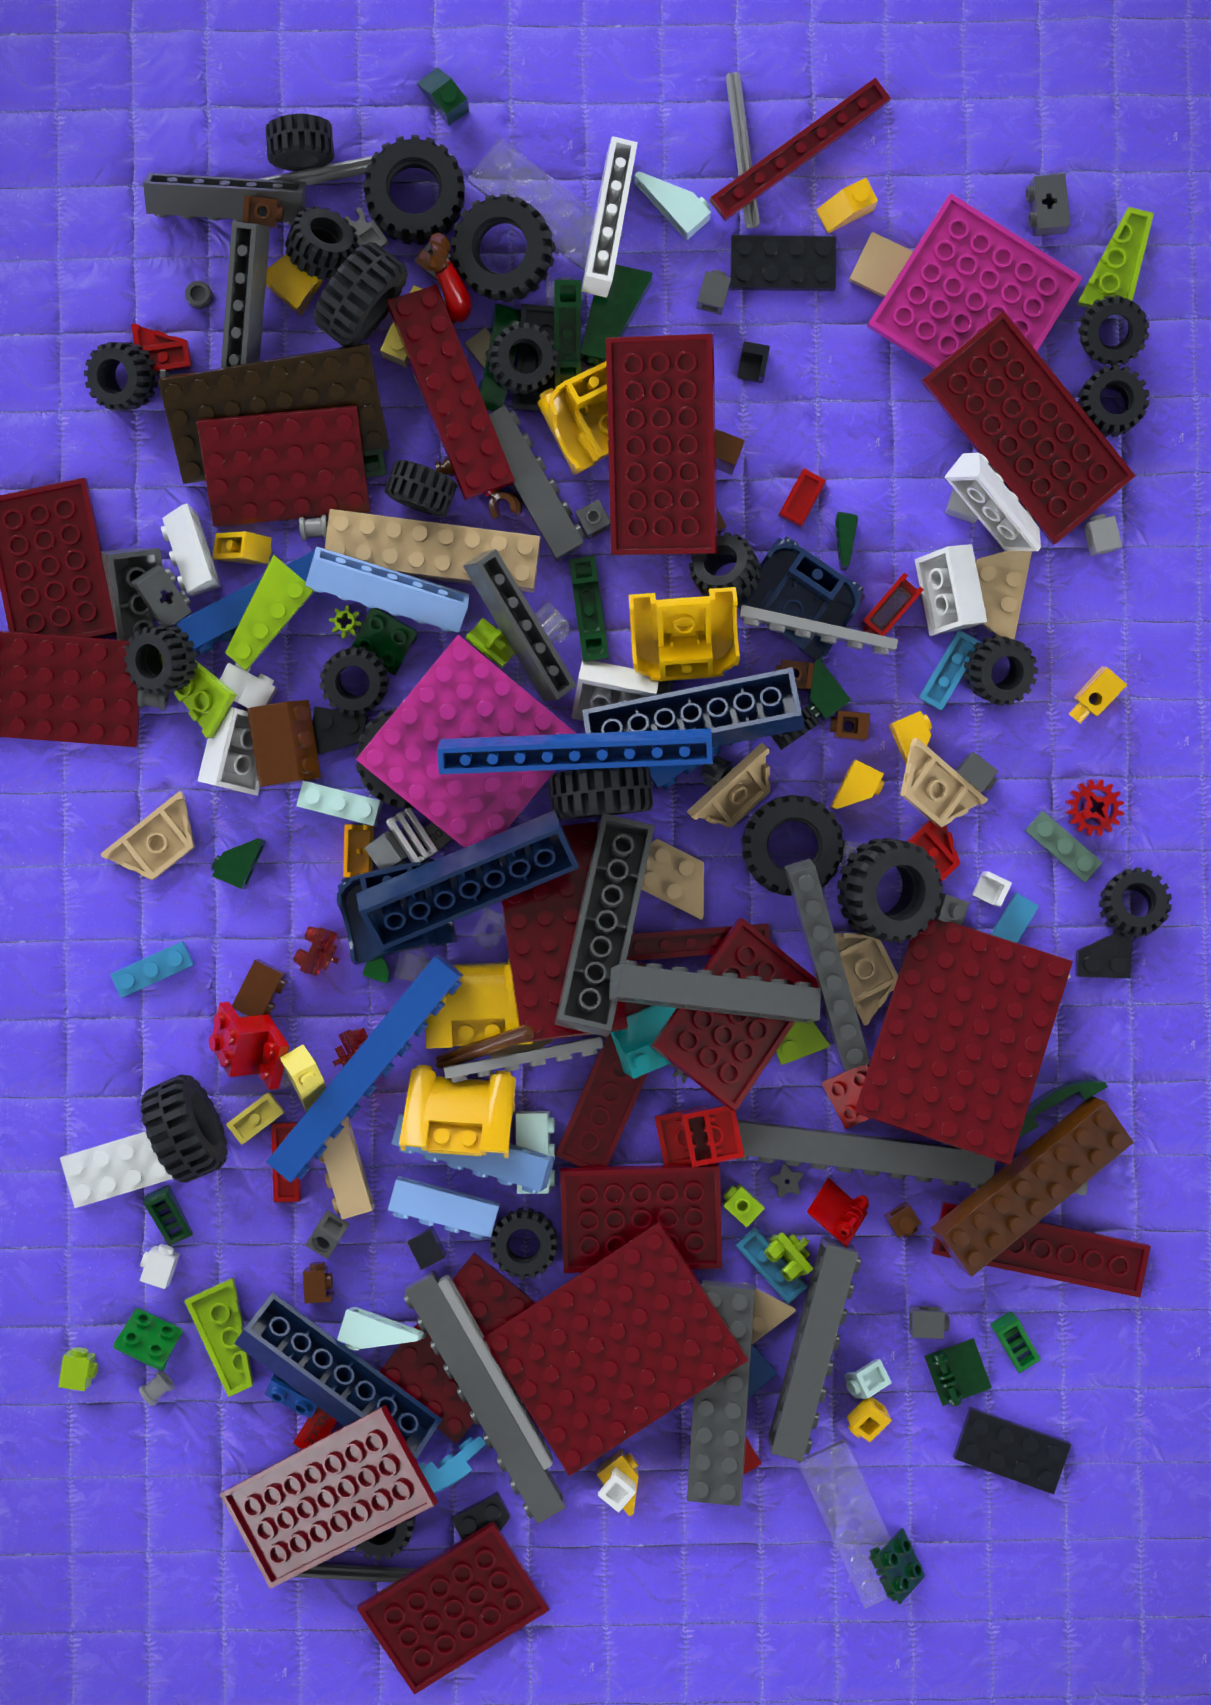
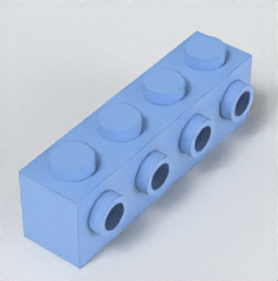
M398 1176L388 1210L393 1211V1216L408 1219L409 1216L419 1218L418 1222L421 1224L434 1226V1223L445 1225L444 1229L447 1231L459 1233L460 1230L470 1232L471 1237L485 1240L486 1236L491 1238L500 1203Z

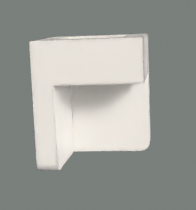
M984 871L975 886L972 896L995 907H1001L1012 882L989 871Z
M615 1466L612 1470V1476L600 1489L598 1496L619 1513L636 1493V1483Z

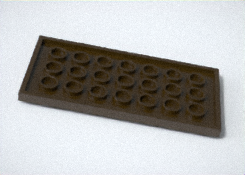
M369 343L158 379L183 484L206 480L197 421L203 419L357 405L363 451L390 449Z

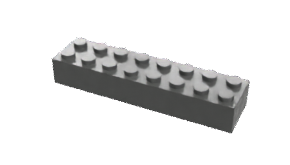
M602 814L597 828L554 1025L605 1037L611 1032L617 1001L609 1000L611 968L627 959L655 825L610 814Z
M823 1236L821 1238L767 1439L771 1454L803 1462L804 1455H809L812 1439L809 1436L811 1429H816L819 1420V1413L816 1410L818 1403H823L826 1394V1387L823 1386L826 1376L830 1377L833 1368V1361L830 1360L833 1350L837 1351L840 1335H837L839 1324L844 1325L847 1315V1309H844L846 1298L851 1299L854 1289V1283H851L853 1272L858 1273L861 1263V1257H858L859 1253L852 1244L845 1247L838 1240Z
M703 1280L701 1286L749 1359L693 1397L687 1501L741 1506L756 1285Z

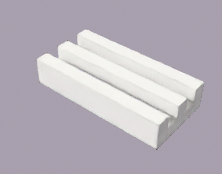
M406 808L386 821V824L411 862H422L437 853V848L411 808ZM404 817H407V819L419 835L420 839L428 849V852H426L421 842L419 841V839L417 838V836L415 835V833L413 832V830L411 829V827L409 826L408 822ZM397 821L400 822L421 856L417 857L397 826Z

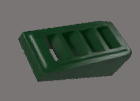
M837 512L835 525L840 570L846 571L850 565L858 517L854 514Z
M169 1185L161 1187L145 1196L143 1204L168 1246L193 1235ZM170 1207V1211L161 1215L160 1211ZM173 1217H176V1220L168 1224H165V1221ZM181 1226V1230L170 1234L169 1230Z

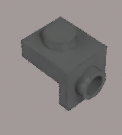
M940 893L939 899L942 900L940 907H936L935 913L937 915L934 919L963 925L969 902Z

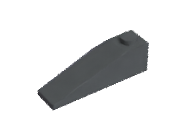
M126 548L101 552L116 626L117 640H129L131 636H135L136 631L154 627V616L131 582L156 565L163 567L160 548Z

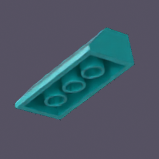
M650 1006L626 1016L627 1030L611 1032L624 1073L634 1079L671 1063L654 1050L651 1044L676 1008Z

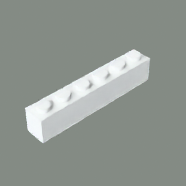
M614 136L611 138L606 155L581 292L606 298L608 296L614 275L638 142Z

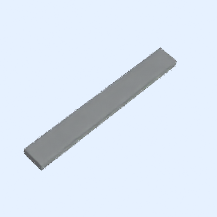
M450 1275L443 1276L438 1281L440 1289L542 1468L546 1470L553 1464L551 1452L512 1384L491 1353L486 1341L482 1339L484 1335Z

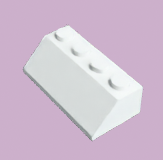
M962 454L945 475L946 480L1005 551H1039L1041 548L1040 529L1030 513L1018 502V497L1005 486L1003 478L993 471L988 465L987 458L982 454Z

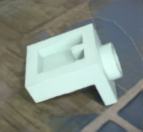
M874 1359L856 1372L844 1374L847 1389L856 1399H868L892 1383L880 1359Z

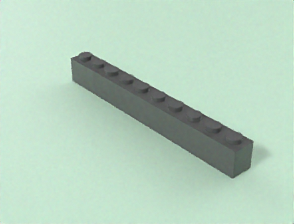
M737 1120L745 1157L737 1158L740 1160H748V1156L759 1157L758 1161L765 1163H774L775 1159L785 1160V1164L790 1166H800L801 1162L811 1163V1168L824 1170L829 1165L837 1166V1171L853 1173V1169L864 1170L863 1174L879 1176V1172L890 1173L889 1177L905 1179L906 1175L916 1176V1180L922 1182H932V1178L942 1179L943 1184L955 1186L958 1185V1181L968 1182V1187L972 1188L981 1187L994 1174L995 1160L950 1145Z
M435 1270L406 1286L404 1290L406 1294L403 1296L404 1300L411 1310L413 1308L416 1310L419 1316L417 1322L424 1333H429L432 1339L430 1345L437 1356L441 1354L446 1363L443 1365L446 1374L450 1379L454 1378L459 1386L456 1388L458 1395L463 1402L467 1401L472 1409L470 1415L477 1426L481 1424L485 1431L483 1437L490 1449L494 1447L498 1457L496 1460L501 1470L509 1473L512 1479L509 1482L516 1495L521 1494L525 1501L523 1508L530 1519L534 1517L537 1524L565 1509L566 1500L548 1468L546 1470L542 1468L438 1285L439 1277Z

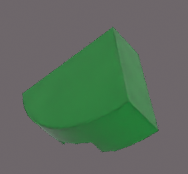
M380 957L379 960L367 962L362 975L388 983L389 969L383 957Z

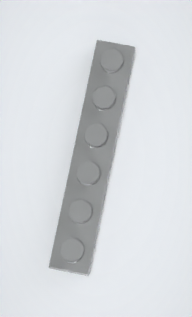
M745 605L740 607L738 619H743V624L758 627L759 623L769 625V630L784 633L785 629L795 631L796 636L810 638L811 635L821 637L820 641L830 644H836L838 640L847 642V647L862 650L863 646L873 648L872 652L880 655H888V652H894L898 643V639Z
M597 1036L443 1068L445 1078H451L453 1083L467 1080L468 1074L477 1073L478 1077L493 1075V1069L504 1068V1071L509 1072L520 1069L519 1064L530 1062V1067L546 1064L545 1059L556 1057V1062L572 1059L571 1054L582 1052V1056L598 1054L597 1049L603 1048L602 1038Z

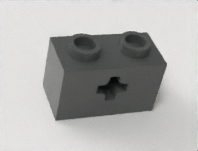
M1065 173L1034 176L1029 186H1026V201L1031 204V212L1028 214L1029 228H1033L1034 236L1065 234L1071 226Z
M156 565L131 583L160 626L173 625L192 613L188 606L191 601L183 590L178 591L174 585L177 580L170 569H164ZM163 590L167 592V600L165 601L160 599L162 597L160 592Z

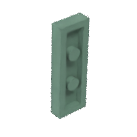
M1041 811L1024 830L1082 882H1086L1103 863L1044 811Z

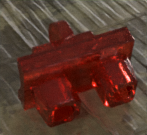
M309 926L304 935V939L312 942L309 952L299 949L293 958V961L301 967L300 971L318 976L321 968L327 970L330 962L338 964L340 959L334 956L338 946L333 944L338 933L322 927L315 928Z
M364 1028L353 1031L347 1030L338 1035L342 1045L335 1048L339 1058L332 1061L334 1066L342 1063L344 1067L359 1049L358 1046L365 1042L368 1035Z

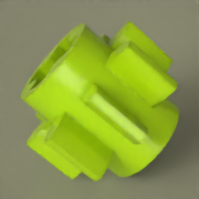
M346 605L345 611L341 612L335 608L337 615L335 618H329V621L336 625L332 632L335 634L341 631L343 639H346L347 634L350 633L356 637L355 629L362 626L361 622L356 621L360 613L356 611L351 614L348 605ZM346 616H348L352 624H347L344 629L340 624V620L344 621Z

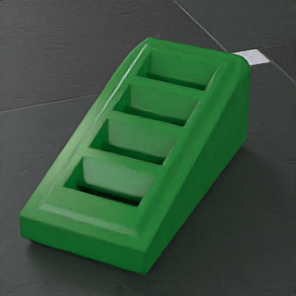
M1010 1311L990 1323V1327L1018 1373L1023 1372L1041 1360L1022 1324L1013 1312ZM1016 1333H1019V1335H1017L1016 1337L1012 1338L1011 1340H1009V1341L1006 1340V1339L1010 1338L1011 1336L1015 1335ZM1023 1342L1025 1343L1024 1345L1012 1351V1349L1018 1346L1019 1344ZM1025 1352H1030V1354L1023 1357L1019 1361L1017 1360V1357L1021 1356Z

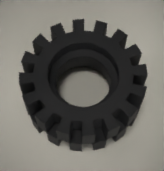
M809 706L801 710L805 729L771 736L781 750L820 723Z

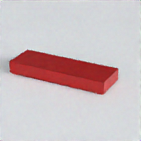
M299 1121L271 1123L272 1154ZM272 1168L274 1203L300 1202L301 1180L297 1177L290 1183Z

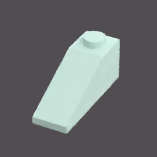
M638 171L635 174L634 184L686 241L710 221L711 207L703 197L698 198L691 191Z
M355 1306L346 1309L337 1340L345 1343L344 1346L348 1349L359 1351L365 1348L419 1341L426 1338L427 1332L424 1333L419 1329Z

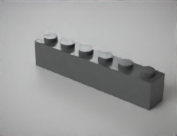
M148 173L143 183L146 214H154L157 217L177 215L184 219L207 217L209 220H220L228 218L236 222H242L244 195L279 200L280 206L284 207L283 222L288 225H292L297 214L303 211L304 208H307L306 182ZM261 207L258 210L260 217L267 215L266 207Z
M232 221L221 368L260 361L270 227Z
M504 405L490 413L489 417L515 479L512 485L555 560L558 562L584 547L582 539L586 538L580 525L576 524L574 526L570 516L573 513L567 502L561 503L556 495L560 491L553 478L548 480L543 471L547 468L540 456L535 457L530 449L534 447L527 433L521 434L517 427L521 423L514 410L509 412Z
M497 549L482 552L463 565L542 700H558L577 686Z

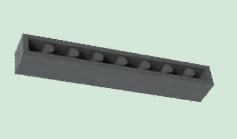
M811 859L784 866L818 988H821V999L839 1062L845 1071L870 1064L816 866Z
M623 960L621 964L611 968L609 1000L812 1023L820 1020L821 988L811 987V983L796 982L795 985H789L787 980L772 979L771 982H765L759 976H747L746 979H741L735 973H722V976H716L710 970H697V973L688 972L686 967H672V970L663 969L661 964H646V967L637 966L636 961Z

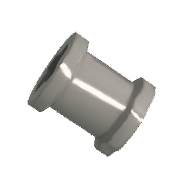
M326 515L314 519L299 518L302 541H307V538L321 536L326 539L328 526Z
M159 1370L152 1381L146 1386L142 1385L139 1388V1392L148 1404L155 1406L158 1403V1399L167 1391H172L175 1385L164 1371Z

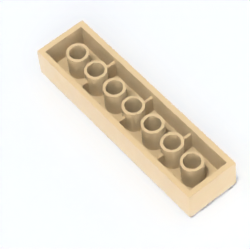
M330 509L325 549L416 578L469 585L474 584L463 565L482 552L497 549L520 590L534 593L541 539L540 536Z

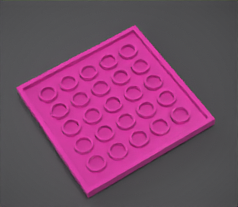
M950 193L867 324V327L935 369L1004 311L1037 352L1083 277Z
M457 635L355 760L465 848L506 831L555 770L439 774L437 747L440 739L577 733L460 635Z

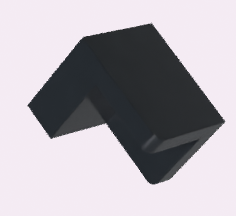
M744 341L737 374L738 379L763 383L770 346Z
M433 1226L408 1240V1245L421 1270L444 1259L447 1254Z

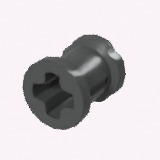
M138 690L137 704L139 708L150 706L166 711L169 702V692L154 695L147 694L144 690Z

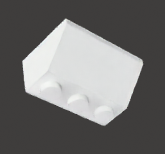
M183 504L162 518L165 526H162L161 530L165 541H170L173 551H170L169 555L174 567L178 566L181 576H178L177 579L181 590L186 591L190 596H195L220 588L221 584L198 513L189 504Z
M972 544L947 546L915 559L919 585L924 589L921 595L929 636L971 628L987 622Z
M582 660L571 718L584 721L582 712L584 709L654 696L657 694L659 681H651L650 677L639 672L635 673V670L632 668L597 661L583 662Z
M230 707L215 736L208 738L198 782L258 796L260 787L247 711Z

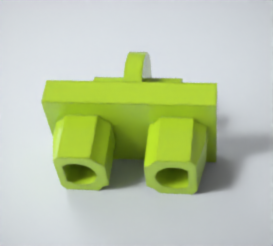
M484 618L466 635V640L500 668H503L515 654L501 629H496Z
M781 1232L778 1235H772L768 1239L770 1244L765 1249L764 1254L773 1263L777 1262L781 1257L785 1259L787 1264L780 1272L788 1282L795 1280L799 1276L809 1274L813 1270V1267L805 1259L810 1255L805 1248L809 1243L806 1237L798 1240L794 1234H791L787 1238Z

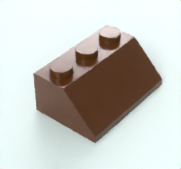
M309 700L286 701L247 708L259 787L302 783L303 781L308 782L321 778Z

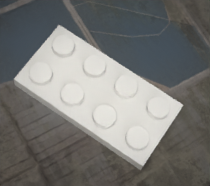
M146 1131L60 1157L74 1208L173 1179L172 1175H169L165 1171V1167L158 1161L156 1153L152 1150L151 1142L147 1138Z

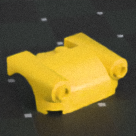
M605 361L562 382L555 390L550 388L540 394L539 397L541 399L537 402L573 475L596 465L599 460L609 456L607 369Z
M736 587L709 589V596L656 600L655 593L629 595L632 660L635 673L639 672L642 675L648 676L651 681H671L724 676V671L731 669L734 665L738 666L740 653L737 631L738 600Z
M509 958L508 962L451 964L463 974L459 980L462 985L453 996L448 993L442 1001L445 1003V1006L436 1016L431 1014L425 1021L428 1024V1027L425 1029L426 1049L465 1046L519 1027ZM533 1042L520 1043V1044H517V1045H521V1044H533Z
M417 1065L410 1072L399 1142L401 1150L406 1151V1146L421 1147L422 1151H428L429 1153L482 1156L487 1155V1152L503 1153L504 1158H508L511 1120L513 1113L516 1112V1078L511 1076L510 1072L499 1070L490 1076V1080L467 1078V1080L452 1083L451 1078L446 1079L445 1077L436 1076V1072L432 1070L431 1066Z

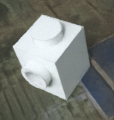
M163 1244L154 1246L149 1252L146 1251L140 1267L144 1268L140 1281L166 1289L171 1283L180 1254L174 1252V1248Z

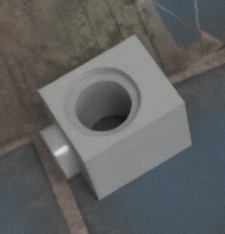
M1106 514L1093 516L1090 518L1091 522L1083 526L1091 557L1117 551L1122 547L1115 516L1108 518Z

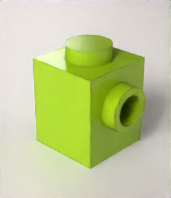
M740 1183L736 1187L733 1185L729 1187L722 1196L724 1198L723 1206L746 1228L765 1209L763 1204Z
M80 1347L72 1348V1350L64 1354L58 1387L85 1391L91 1385L92 1378L95 1379L98 1363L95 1362L96 1354L88 1353V1349Z

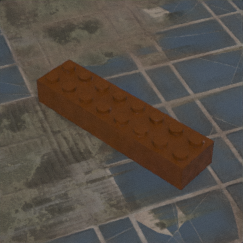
M1091 1096L1012 1160L1010 1165H1006L930 1229L956 1265L972 1277L1134 1142L1105 1101Z

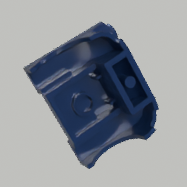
M786 536L784 539L778 538L760 564L761 580L756 581L758 584L757 589L750 591L752 595L749 598L743 597L741 599L742 602L738 603L737 608L740 609L742 605L845 627L857 612L865 595L862 593L864 588L858 583L850 581L841 573L800 547L793 539ZM785 629L784 633L777 632L798 646L799 650L814 660L820 659L823 661L833 645L820 641L821 637L811 635L810 638L796 636L795 631Z
M434 859L406 863L358 874L341 880L342 883L338 885L337 904L346 927L350 958L354 965L379 960L382 956L430 945L431 947L458 942L452 921L380 951L358 910L356 893L430 863Z

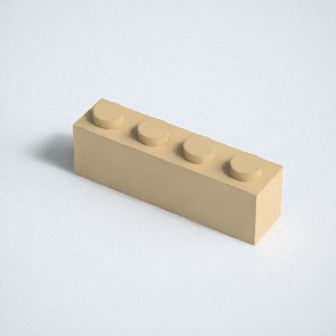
M348 1116L342 1122L344 1129L335 1139L332 1137L328 1139L325 1143L328 1148L319 1158L321 1164L325 1163L328 1173H325L327 1187L329 1189L332 1188L335 1198L332 1199L334 1211L336 1214L340 1213L342 1220L370 1212L375 1208Z

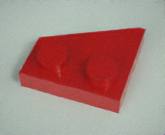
M135 323L131 324L134 344L142 346V350H147L151 354L149 359L155 360L156 365L153 367L154 370H158V374L160 369L172 372L192 368L189 342L176 336L172 337L157 330L153 331Z
M928 820L906 841L924 848L928 853L927 855L933 857L936 862L934 868H938L941 873L939 882H942L960 865L958 854L953 847L951 832L948 833L946 825L938 827Z

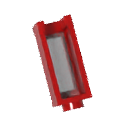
M903 573L860 623L864 627L862 631L885 636L924 589L921 586L916 589L906 580L908 575Z

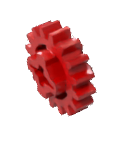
M1092 779L1087 780L1086 786L1083 783L1077 784L1079 791L1071 790L1069 793L1073 799L1065 801L1067 805L1071 806V809L1065 811V814H1072L1073 817L1069 824L1077 823V832L1086 829V836H1091L1093 831H1095L1096 836H1102L1103 829L1107 833L1112 832L1111 824L1119 825L1120 822L1116 817L1124 815L1123 811L1118 810V806L1123 805L1124 801H1117L1116 799L1121 794L1120 791L1112 792L1113 784H1108L1104 787V781L1101 779L1096 782V785H1094ZM1091 790L1100 791L1105 795L1098 797ZM1079 800L1082 801V805H1081V810H1080V811H1078V803H1079ZM1094 803H1098L1097 812L1092 813L1090 809ZM1109 805H1111V812L1108 816V807ZM1093 819L1098 825H1090L1084 820Z

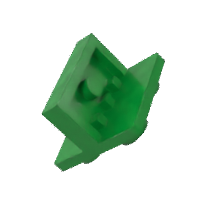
M136 1308L114 1342L113 1348L157 1370L164 1371L173 1349L183 1333V1329L142 1309Z

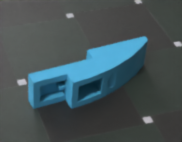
M481 1436L475 1440L470 1437L459 1446L461 1452L454 1457L449 1454L438 1463L441 1467L440 1469H437L432 1461L427 1465L423 1462L419 1464L434 1494L457 1483L472 1471L467 1461L486 1446Z

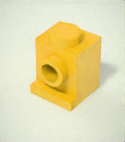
M873 1396L864 1399L847 1416L850 1424L848 1426L849 1430L857 1438L862 1436L869 1443L892 1421L886 1407Z

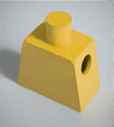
M285 254L267 268L266 286L301 316L321 286L323 279H318L317 276H308V273L305 271L301 272L297 269V265L291 263V257Z
M1101 666L1075 695L1074 698L1079 703L1069 712V715L1079 724L1090 713L1098 716L1127 684L1108 667ZM1092 693H1096L1098 697L1094 704H1091L1089 701Z

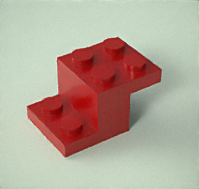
M220 1002L217 1014L214 1015V1028L212 1035L209 1037V1047L219 1059L221 1067L225 1069L229 1077L259 1074L260 1079L264 1081L269 1090L279 1089L284 1071L280 1057L288 1053L290 1046L269 1014L239 1017L230 1002Z
M705 1105L654 1116L664 1165L691 1164L693 1168L745 1157L736 1111H731L725 1105L707 1108Z

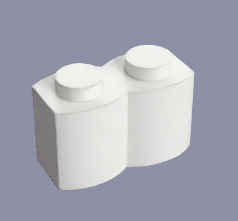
M237 663L235 665L227 664L220 681L237 694L234 699L235 702L247 708L271 703L278 689L272 685L273 679L261 673L256 677L249 673L251 668L246 671Z

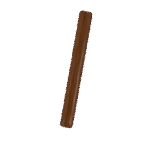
M525 1024L439 1054L436 1057V1066L444 1069L443 1067L461 1064L529 1041L534 1037V1028Z

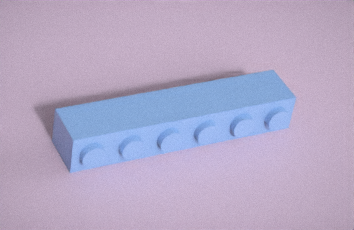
M317 546L305 586L311 587L316 592L334 594L342 600L360 602L368 608L386 610L394 616L402 615L412 618L418 623L435 625L447 632L454 631L459 633L469 602L468 593Z

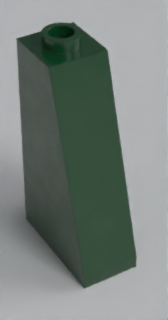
M615 264L613 280L607 298L593 295L580 353L581 360L585 361L586 365L595 367L606 361V338L623 336L651 286L652 272Z

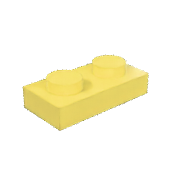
M269 1091L226 1125L239 1143L243 1145L284 1114L285 1111Z

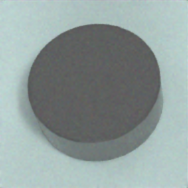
M194 281L187 286L185 297L193 308L204 309L211 304L213 293L205 282Z

